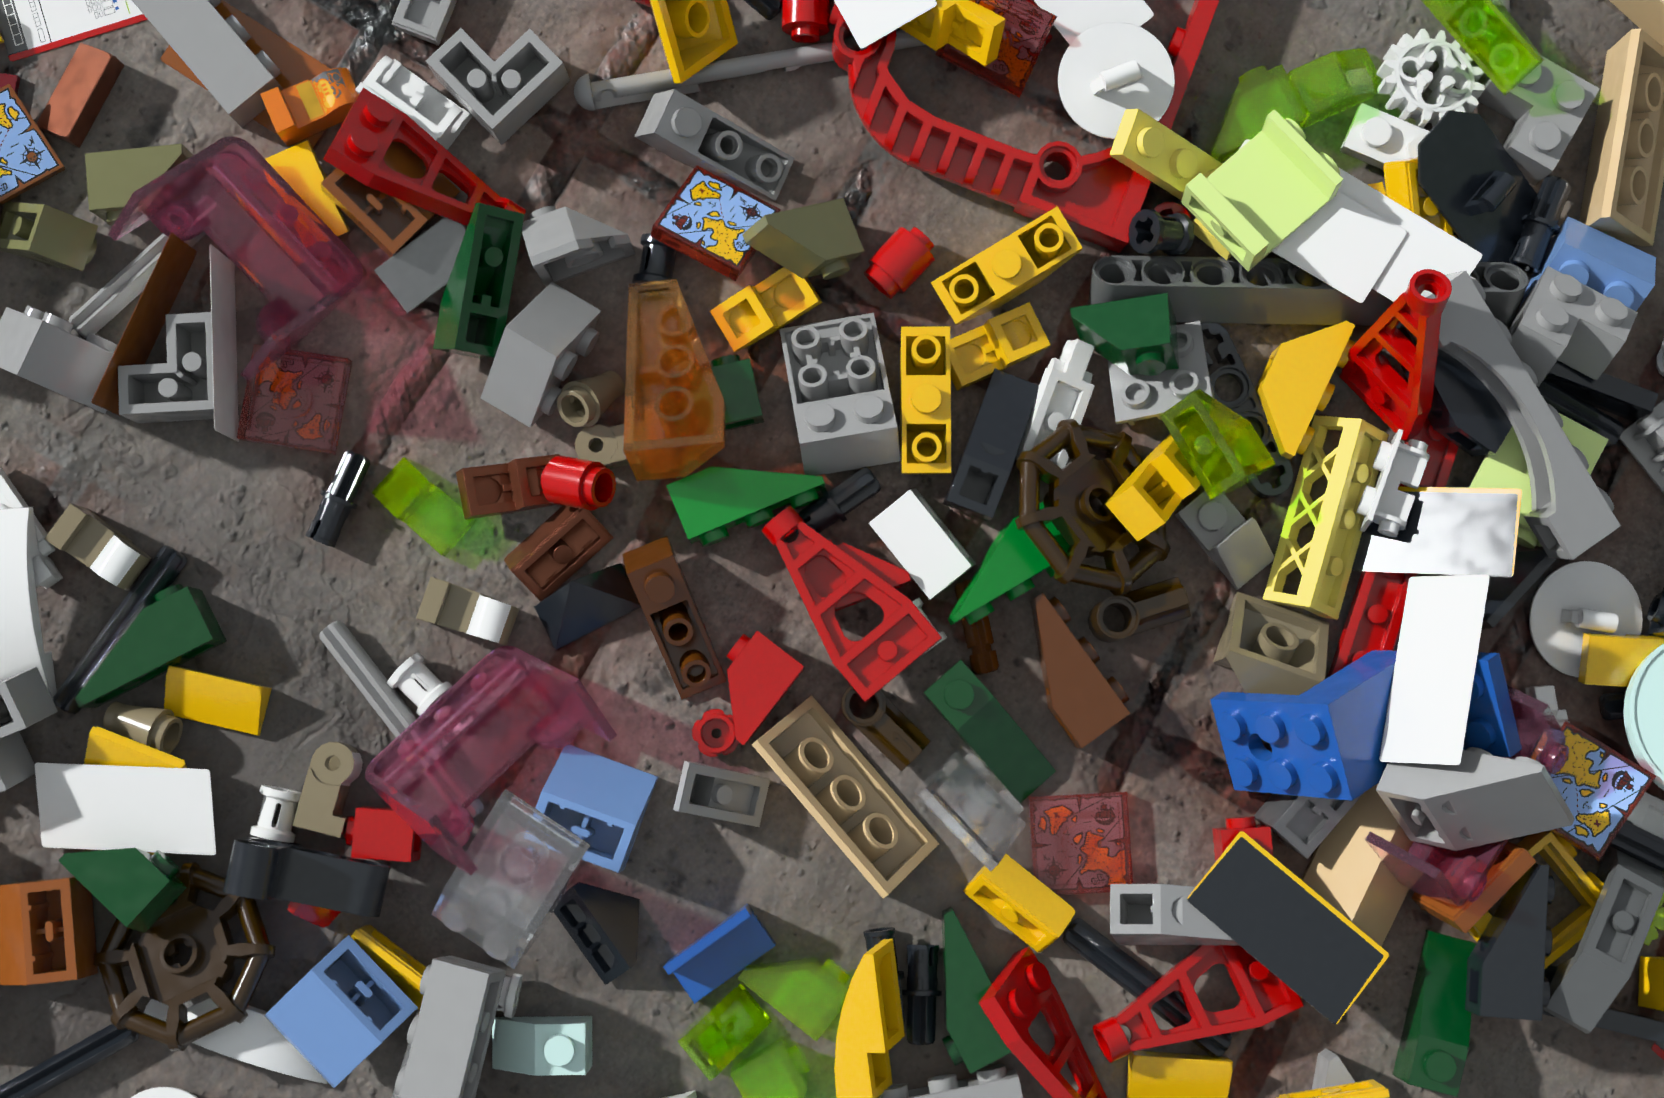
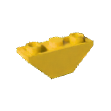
M1057 206L931 282V285L955 325H958L999 308L1039 284L1079 253L1083 247Z
M1348 321L1341 322L1284 342L1271 353L1255 390L1259 396L1268 420L1267 424L1271 428L1281 456L1291 459L1296 453L1303 455L1308 448L1315 432V428L1310 427L1309 424L1316 409L1323 411L1333 395L1335 385L1329 383L1336 366L1343 368L1349 360L1347 357L1348 352L1355 344L1349 338L1355 324Z
M950 326L901 327L900 444L902 474H951Z

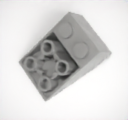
M874 313L779 329L804 474L817 476L901 461L898 427Z
M1475 747L1463 750L1459 765L1388 762L1376 788V791L1410 841L1455 851L1571 826L1575 819L1545 766L1540 762L1522 756L1516 757L1515 760L1493 756L1491 753Z

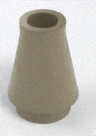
M610 370L600 375L569 382L564 385L557 399L559 414L571 426H593L612 403L623 395L625 390L624 382L619 374Z
M118 701L110 704L103 718L105 729L167 754H170L176 748L183 730L182 720L175 717L170 709L128 705Z

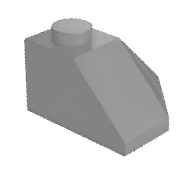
M546 206L529 214L530 220L523 222L522 234L530 261L546 287L551 282L556 284L635 254L628 234L568 207L556 209L555 206Z

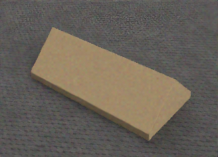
M1639 28L1631 29L1606 54L1579 221L1624 243L1653 246L1664 181V47Z
M812 695L752 744L882 898L889 895L939 845L936 839Z
M1376 784L1364 792L1315 849L1301 880L1382 947L1430 845L1410 841L1376 791L1378 786Z

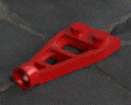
M362 88L323 158L326 162L367 187L466 226L469 224L476 203H483L523 214L526 213V209L516 202L500 197L439 142L435 141L431 135L407 114L365 88ZM392 142L403 143L422 159L426 167L422 178H411L392 170L386 165L384 156ZM438 173H443L468 195L465 203L438 193L433 189L432 185Z
M1432 269L1420 270L1411 277L1406 291L1394 301L1350 348L1347 355L1349 360L1342 368L1339 376L1395 433L1399 429L1404 430L1401 439L1405 443L1420 434L1432 407L1441 314L1452 292L1450 280L1443 273ZM1424 290L1430 291L1435 295L1436 299L1426 298L1421 293ZM1399 322L1417 338L1416 346L1396 328ZM1384 348L1409 371L1408 383L1392 368L1389 360L1380 354Z
M792 506L781 511L761 530L772 545L777 546L832 663L864 702H867L942 639L909 598L805 524L804 520ZM798 529L799 534L795 541L791 543L784 542ZM819 555L829 558L846 576L845 582L827 597L818 595L805 575V566ZM854 592L864 594L878 604L884 612L882 623L859 641L847 639L835 617L837 603L849 593Z
M1199 945L1116 1016L1093 1025V1032L1102 1053L1112 1063L1129 1055L1132 1051L1262 1027L1304 1005L1295 991L1240 945ZM1215 964L1225 965L1240 996V1002L1232 1009L1210 1012L1203 1008L1194 990L1196 980ZM1178 991L1191 1016V1020L1186 1024L1168 1030H1161L1151 1013V1008L1157 1001L1171 992ZM1120 1025L1126 1026L1131 1033L1129 1042Z
M1030 947L1015 952L979 1001V1005L1005 1045L1052 1098H1107L1058 991L1051 981L1047 968L1038 961ZM1040 1011L1045 1016L1055 1039V1044L1048 1055L1032 1039L1028 1030ZM1065 1062H1067L1079 1088L1077 1092L1060 1074Z

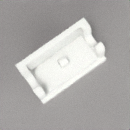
M387 55L376 64L363 83L360 82L355 89L359 94L362 88H365L407 114L447 150L472 118V115L464 108L459 107L405 68L396 59L392 60Z
M917 489L908 490L869 522L870 526L929 599L941 593L976 565V562Z

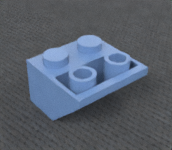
M1567 216L1560 227L1559 234L1555 235L1549 243L1539 272L1533 273L1521 305L1547 266L1563 274L1576 278L1580 283L1607 297L1615 298L1626 307L1637 311L1655 286L1656 257Z
M566 743L542 789L524 839L620 873L625 870L658 776Z
M348 935L264 1016L321 1076L335 1088L418 1007Z

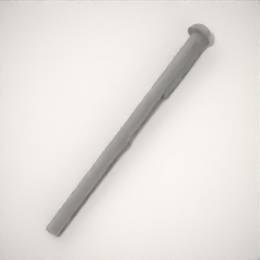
M896 30L897 36L894 50L926 45L905 31ZM855 38L844 40L846 46L851 50L861 51L867 48H860ZM833 41L713 61L682 84L674 83L670 69L591 82L588 73L581 76L575 83L574 97L582 108L595 111L600 108L651 100L654 94L672 89L682 94L700 92V83L753 75L778 68H784V72L798 69L800 66L834 61L832 55Z

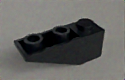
M1399 323L1396 328L1416 346L1417 341L1412 333L1402 323ZM1438 349L1433 401L1427 416L1433 429L1471 456L1496 454L1512 427L1511 422L1488 388L1457 359ZM1401 365L1407 379H1409V371Z
M994 369L942 504L985 521H989L994 517L1029 420L1039 385Z
M1535 863L1507 891L1467 960L1465 1010L1483 1017L1542 1021L1543 1008L1548 1006L1550 1000L1549 981L1544 977L1545 957L1550 955L1553 943L1551 928L1546 926L1547 905L1552 904L1555 895V883L1553 876L1549 875V865Z

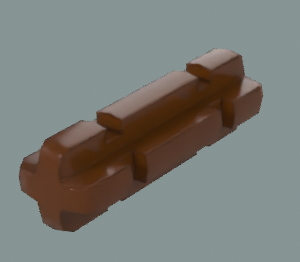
M971 579L960 581L955 585L957 602ZM988 615L972 625H969L965 618L961 619L967 648L972 649L973 655H970L969 658L973 673L975 675H982L998 670L999 663L996 650L992 651L991 644L994 643Z

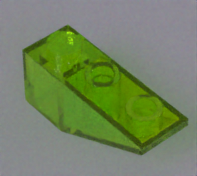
M1421 0L1503 95H1507L1544 61L1543 57L1500 0Z

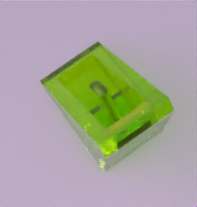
M740 983L685 1029L677 1042L708 1080L711 1081L772 1020Z

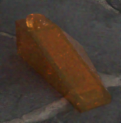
M677 279L629 284L623 452L637 481L686 477L725 448V401Z

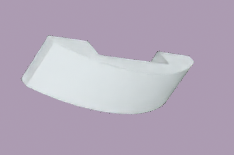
M33 507L0 509V681L37 667L53 700L57 689L52 651L44 652L32 557L39 555Z
M211 998L187 1008L188 1021L219 1006ZM151 999L146 1005L144 1013L166 1021L169 1006ZM249 1005L246 1010L248 1017L241 1024L235 1021L191 1042L261 1068L328 1084L321 1074L264 1016L267 1012Z

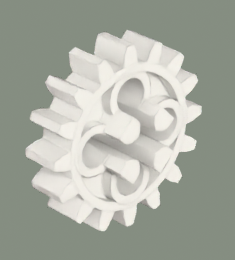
M1420 29L1414 39L1409 34H1404L1397 45H1391L1383 57L1384 62L1377 71V76L1383 79L1377 88L1378 93L1389 94L1391 97L1384 107L1386 110L1398 108L1402 111L1399 119L1407 121L1409 118H1413L1416 120L1415 125L1424 128L1427 123H1432V127H1434L1449 110L1472 113L1479 104L1477 99L1485 90V86L1477 82L1484 74V68L1472 67L1471 65L1477 54L1475 51L1464 54L1459 50L1463 42L1460 38L1454 40L1452 44L1446 42V35L1443 30H1440L1434 39L1429 37L1426 29ZM1436 60L1439 63V68L1433 75L1429 68ZM1429 86V89L1433 92L1425 102L1422 94Z

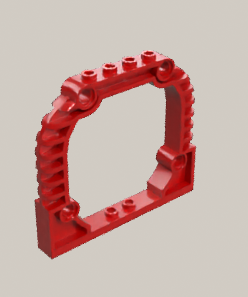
M1195 0L1184 29L1176 27L1167 47L1168 55L1173 56L1171 62L1174 70L1175 84L1171 102L1158 122L1170 130L1219 0ZM836 3L834 4L829 18V23L836 25L832 43L833 59L840 68L848 72L851 98L863 126L886 152L914 169L1013 206V212L1033 220L1058 206L1076 237L1120 253L1128 244L1130 223L1136 213L1141 210L1151 181L1111 157L1109 154L1112 147L1081 156L1077 149L1069 143L1054 141L1043 146L1037 154H1032L935 117L910 101L889 72L895 48L896 30L873 42L864 50H851L846 46L844 40L853 34ZM1051 161L1061 164L1066 171V178L1054 180L1048 177L1044 171V164Z

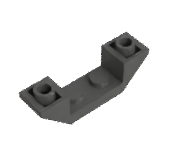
M1609 845L1596 873V876L1604 883L1575 956L1558 965L1550 985L1549 1004L1546 1008H1543L1544 1011L1586 1034L1592 1032L1629 980L1664 893L1662 871Z

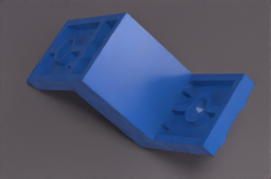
M1372 650L1301 695L1221 692L1211 698L1210 701L1234 790L1353 801L1378 784L1388 763L1381 762L1379 757L1397 651ZM1478 652L1463 750L1475 747L1483 749L1493 756L1512 757L1522 750L1500 654ZM1261 739L1270 743L1272 752L1263 745Z

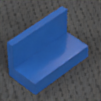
M746 904L669 959L663 968L668 975L672 972L695 1004L776 946V943L749 904Z

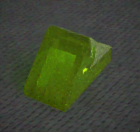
M405 457L396 464L371 492L393 516L407 524L444 557L477 521L475 518L465 520L463 508Z

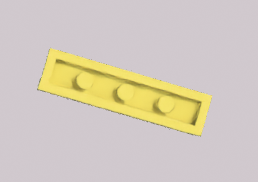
M1314 415L1311 427L1315 428V432L1302 457L1263 600L1273 604L1303 608L1320 617L1338 620L1362 534L1360 528L1364 515L1358 514L1357 508L1365 487L1368 485L1375 488L1379 470L1373 469L1372 466L1382 440L1387 442L1389 434L1363 419ZM1327 431H1342L1338 447L1326 456L1323 451V445ZM1325 474L1328 480L1325 494L1313 502L1310 496L1312 484ZM1312 521L1315 527L1313 538L1309 543L1300 548L1297 542L1299 531L1303 526ZM1298 567L1302 577L1297 595L1282 593L1287 575Z

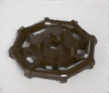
M1074 419L1061 420L1057 424L1056 430L1030 451L1020 453L1016 462V466L1020 470L1019 518L1015 520L1018 530L1025 531L1055 571L1054 578L1060 583L1074 582L1107 589L1116 596L1124 595L1131 591L1132 584L1156 562L1167 559L1171 548L1168 542H1166V523L1140 541H1137L1105 504L1144 460L1131 444L1132 437L1127 433L1120 432L1115 434L1082 426ZM1088 447L1106 451V459L1103 461L1092 459L1096 455L1090 454ZM1065 449L1071 462L1061 469L1050 459ZM1040 480L1049 484V492L1045 494L1043 499L1044 509L1039 510ZM1098 498L1101 501L1102 506L1099 508V512L1102 516L1092 510L1089 499ZM1050 522L1054 524L1070 546L1067 552L1063 550L1045 524ZM1130 542H1133L1139 547V552L1128 561L1123 549ZM1095 555L1104 557L1106 569L1085 565L1082 562L1085 558H1091Z
M196 862L184 863L181 870L175 876L187 888L177 898L178 901L171 904L145 933H142L138 944L132 943L129 951L124 950L133 929L127 928L116 918L101 951L94 954V965L99 966L113 1012L110 1019L113 1025L118 1030L127 1028L166 1044L170 1051H184L189 1043L235 1021L241 1024L248 1017L246 1012L269 959L275 957L276 946L271 945L256 900L223 892L226 878L201 869ZM200 890L222 898L213 911L196 905L197 895ZM237 913L248 943H234L227 921ZM182 943L186 947L192 948V956L184 966L179 963L173 964L172 959L179 954L178 946ZM235 959L247 960L232 994L228 993L222 987L234 974ZM130 966L137 988L131 994H129L121 967ZM211 998L219 1006L188 1021L187 1008ZM151 999L169 1006L166 1021L143 1013V1009Z

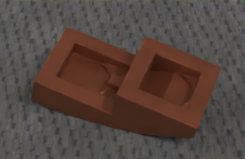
M560 454L520 458L505 464L462 468L457 471L456 476L464 519L495 516L557 505L550 503L545 498L541 486V475L549 461L556 456H560Z

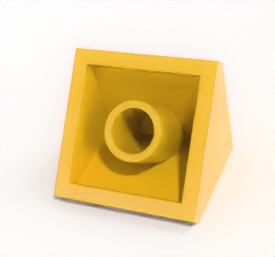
M650 0L674 83L682 84L738 44L727 0Z

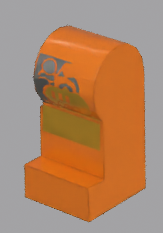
M339 67L324 71L310 81L307 79L283 90L275 87L260 95L277 134L288 147L343 122L359 94L355 90L356 86L349 70Z

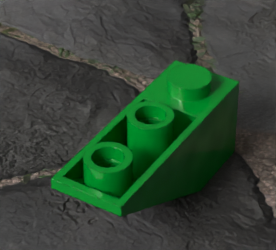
M711 466L666 485L688 540L691 544L700 541L702 547H707L728 538L730 535L727 529L745 522L749 529L772 520L775 517L772 511L782 506L791 504L796 510L812 504L820 499L817 492L825 489V482L822 476Z
M1043 502L1039 503V510L1044 509ZM1019 515L1000 529L947 620L950 625L963 618L967 620L969 625L979 621L995 611L990 602L1004 594L1007 595L1010 601L1016 599L1035 587L1031 578L1046 570L1050 578L1054 576L1055 571L1025 531L1017 529L1015 520L1019 518ZM1052 522L1045 524L1063 550L1067 552L1070 546Z

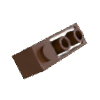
M668 536L622 554L627 576L681 699L683 700L726 682L725 674Z
M1042 592L1031 600L1030 603L1048 709L1075 747L1083 748L1130 714L1124 703L1129 701V697L1113 676L1106 680L1098 670L1095 663L1100 661V657L1084 636L1077 640L1066 625L1071 621V617L1055 596L1048 600Z

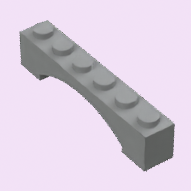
M1466 270L1446 274L1445 276L1451 282L1452 292L1441 314L1438 349L1446 352L1467 367L1488 388L1506 413L1520 442L1530 478L1532 511L1525 515L1524 518L1549 558L1574 560L1621 526L1612 512L1614 510L1613 502L1604 490L1596 486L1587 471L1589 464L1586 457L1577 447L1570 443L1562 429L1563 420L1553 406L1546 403L1536 387L1538 380L1534 371L1529 365L1521 361L1510 344L1512 342L1511 334L1507 327L1493 316L1485 302L1486 294L1481 284L1474 277L1469 276ZM1424 290L1421 293L1426 298L1436 299L1435 295L1430 291Z

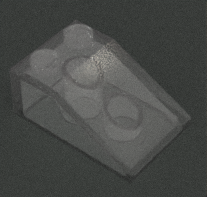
M954 751L913 793L968 851L991 872L999 864L1026 826V823L1019 816L1025 808L1006 788L997 793L984 780L990 772L971 752L963 758L958 751Z
M505 789L445 885L431 915L442 921L450 930L460 933L484 949L492 958L500 960L512 969H515L544 930L591 845Z

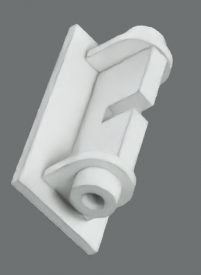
M1399 429L1390 443L1382 440L1372 466L1373 469L1380 471L1375 488L1368 485L1365 487L1357 508V513L1364 515L1360 531L1365 532L1370 523L1374 522L1379 524V533L1389 537H1397L1399 530H1404L1407 525L1406 522L1415 496L1398 490L1399 484H1403L1417 489L1430 455L1426 452L1428 445L1422 441L1410 439L1408 445L1401 443L1400 440L1404 430Z

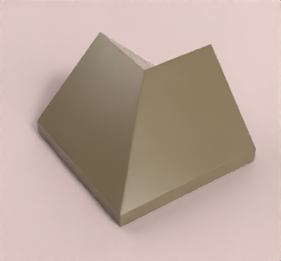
M1237 591L1213 663L1232 669L1246 693L1301 695L1325 680L1329 623Z

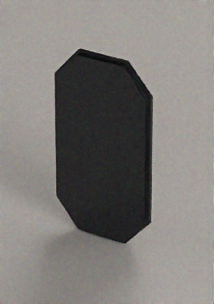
M1449 110L1418 144V183L1460 240L1482 254L1479 262L1508 263L1524 227L1521 219L1524 215L1530 214L1537 193L1480 114Z

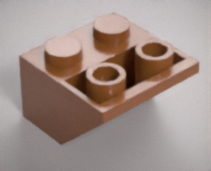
M391 143L384 156L386 165L392 170L411 178H422L426 171L422 159L403 143ZM338 168L321 182V190L390 258L407 246L438 215L367 187ZM438 173L432 185L433 189L454 199L460 191L442 173Z
M74 876L0 884V985H35L71 981L98 974V966L94 965V954L97 951L92 893Z

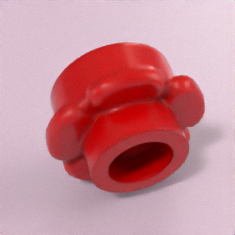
M711 709L704 712L703 718L694 723L692 737L694 741L698 742V749L704 755L709 757H717L718 754L728 755L738 746L739 742L735 737L733 715H726L721 709ZM716 728L721 730L719 738L712 736V731Z

